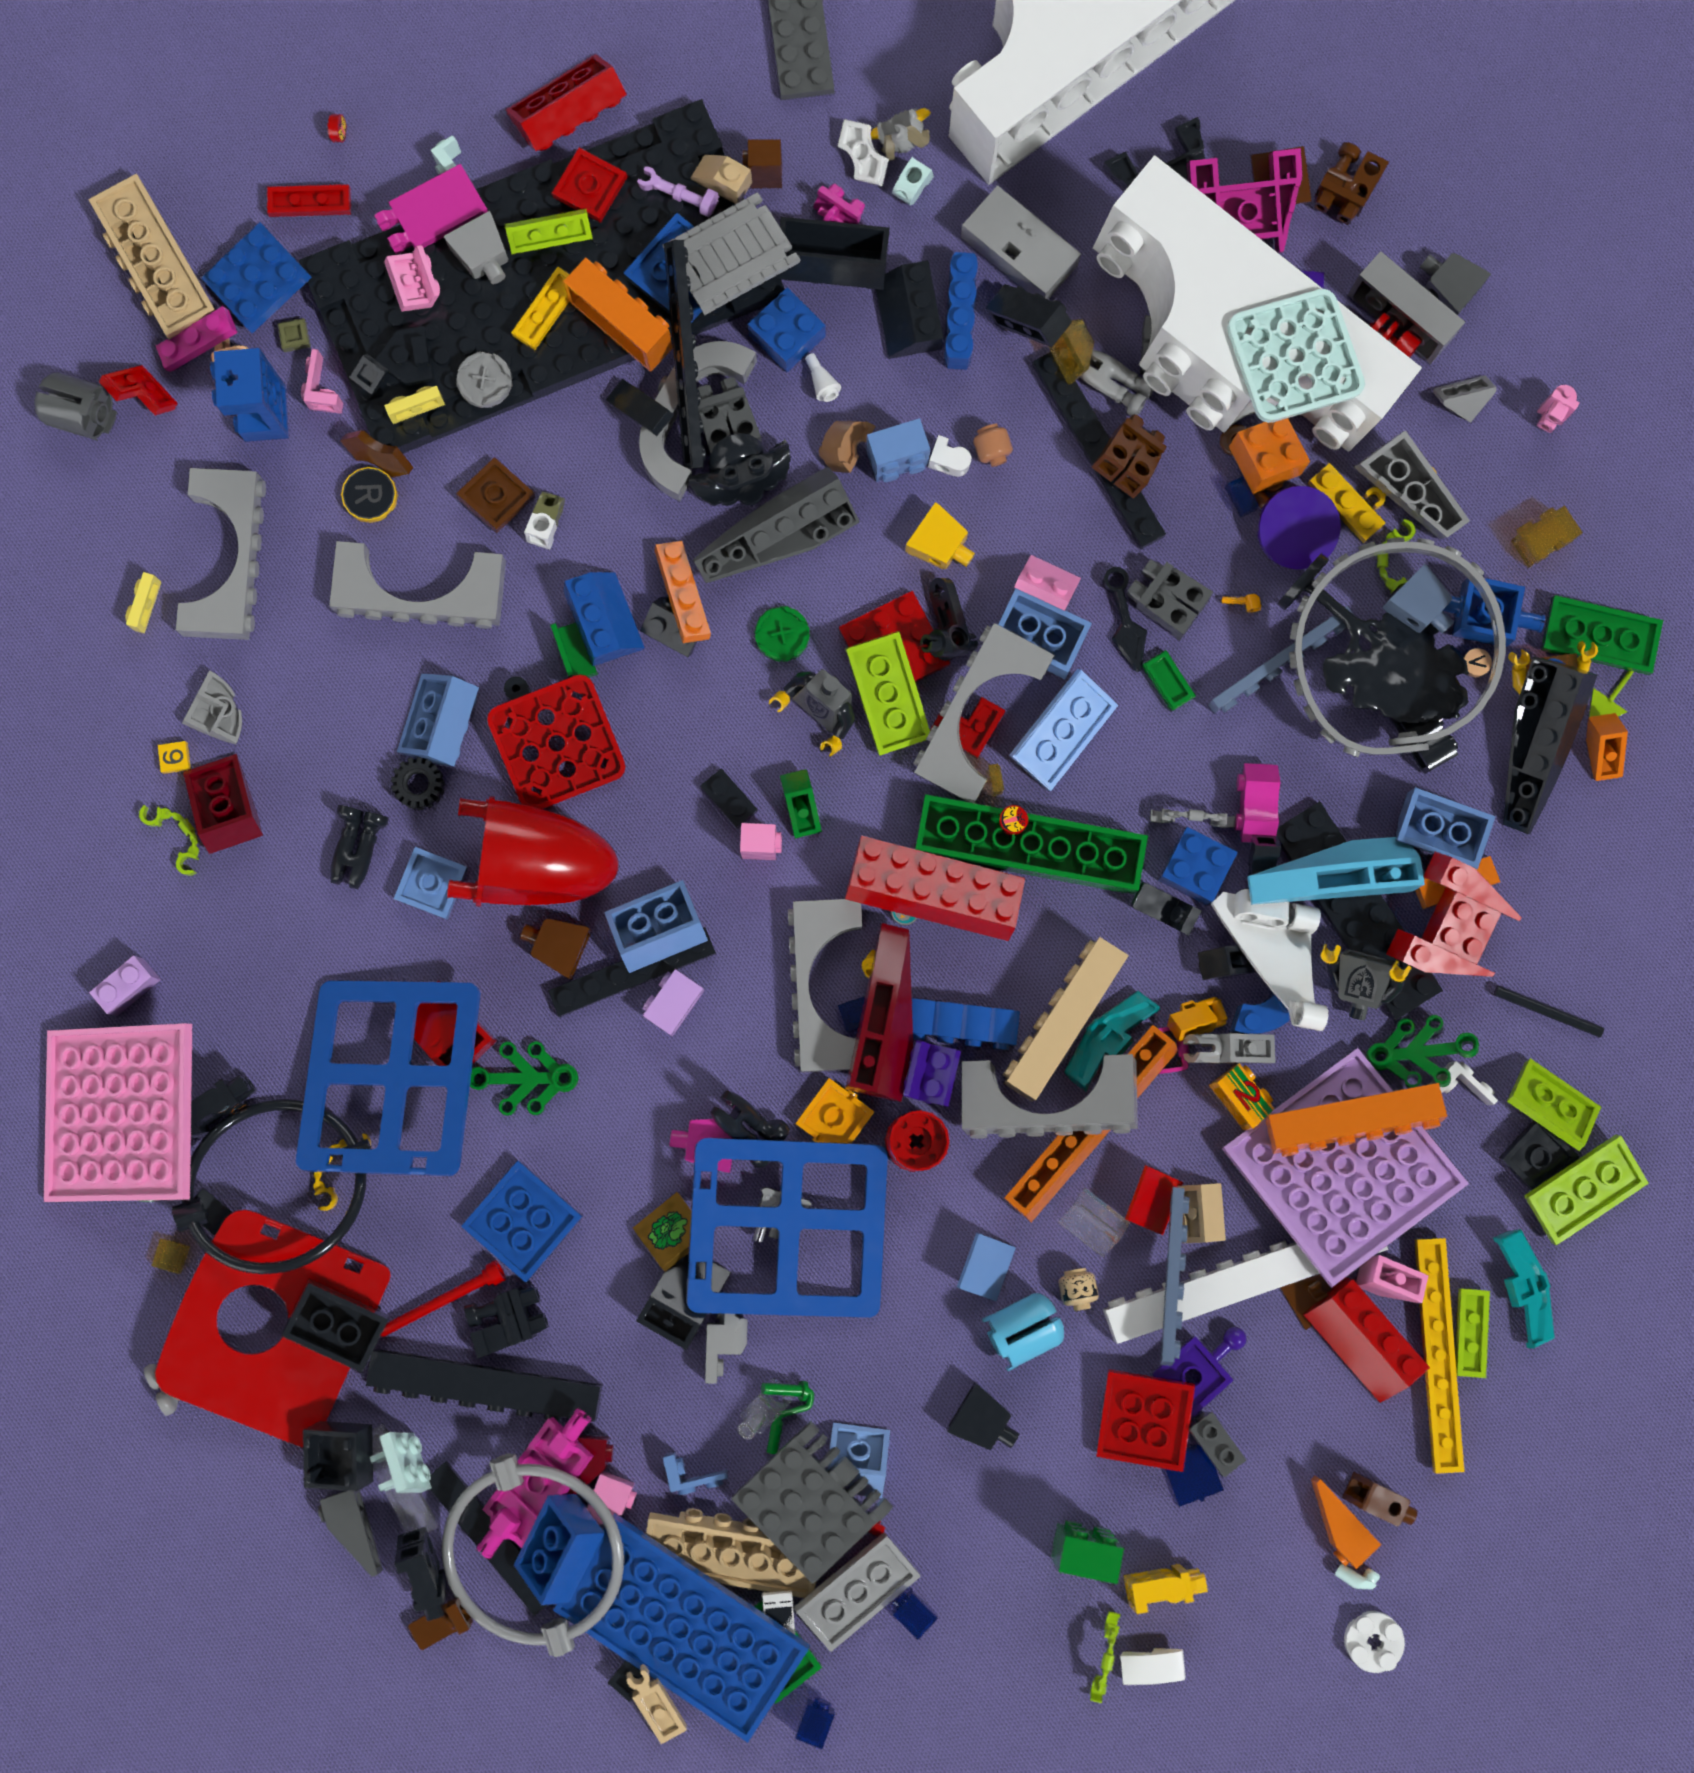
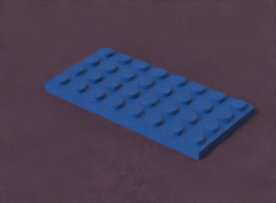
M614 1513L612 1516L618 1526L624 1551L622 1582L608 1612L585 1633L638 1669H640L642 1664L647 1666L650 1677L653 1679L658 1678L663 1686L748 1743L809 1650L810 1644ZM606 1528L603 1529L605 1533L570 1603L557 1604L553 1611L574 1625L587 1617L596 1608L603 1598L611 1578L612 1550Z

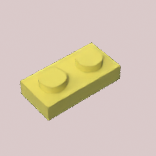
M425 386L418 389L416 394L408 397L398 396L384 406L392 423L395 424L443 406L445 403L437 386Z
M143 572L141 579H138L135 584V598L133 604L128 607L125 616L127 626L134 631L144 634L161 585V581L156 576Z

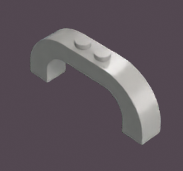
M709 342L699 345L693 350L694 361L698 365L696 384L701 379L715 374L734 377L736 381L745 384L757 363L755 351L733 342ZM674 366L669 376L662 378L658 386L659 394L655 401L670 410L674 416L657 437L644 427H641L639 446L645 470L651 481L663 493L680 502L689 486V476L692 475L690 469L673 461L664 450L665 439L679 415Z

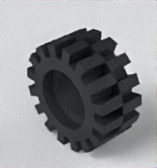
M417 757V759L408 758V762L404 763L402 761L399 764L401 766L399 769L395 768L393 771L395 776L391 777V782L393 783L391 788L395 793V797L405 806L413 810L415 808L424 810V807L431 808L434 802L438 803L440 801L439 796L444 793L443 786H445V781L442 778V772L431 761L424 760L422 757ZM418 773L426 775L429 782L428 788L421 794L411 793L408 789L410 777Z

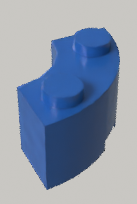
M1271 991L1269 997L1261 1004H1241L1237 1006L1229 1033L1263 1034L1272 1031L1290 1020L1289 1011Z

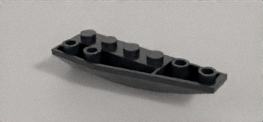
M1533 656L1514 711L1503 825L1526 834L1532 832L1568 757L1593 690L1597 674Z

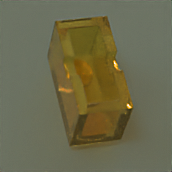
M1565 506L1558 510L1552 507L1539 516L1541 520L1537 523L1532 524L1529 521L1516 530L1518 535L1511 542L1528 568L1547 558L1555 550L1557 552L1575 541L1583 534Z

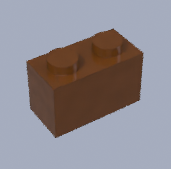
M748 139V150H743V165L751 169L752 184L750 189L782 188L781 139Z

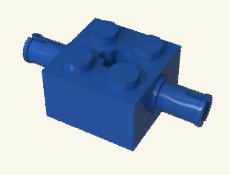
M1467 578L1461 585L1459 597L1451 596L1452 601L1443 609L1445 612L1454 613L1455 621L1452 636L1494 645L1492 623L1489 614L1485 610L1487 608L1485 602L1474 584ZM1484 578L1499 604L1506 637V647L1515 641L1518 627L1541 633L1544 627V623L1541 622L1545 621V615L1521 611L1525 592L1524 586Z

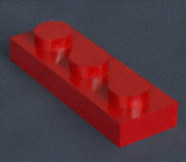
M349 184L267 187V213L270 217L351 215V188Z

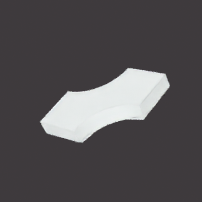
M844 119L837 147L846 150L851 156L855 167L854 179L882 186L889 159L880 155L873 147L871 141L872 126Z

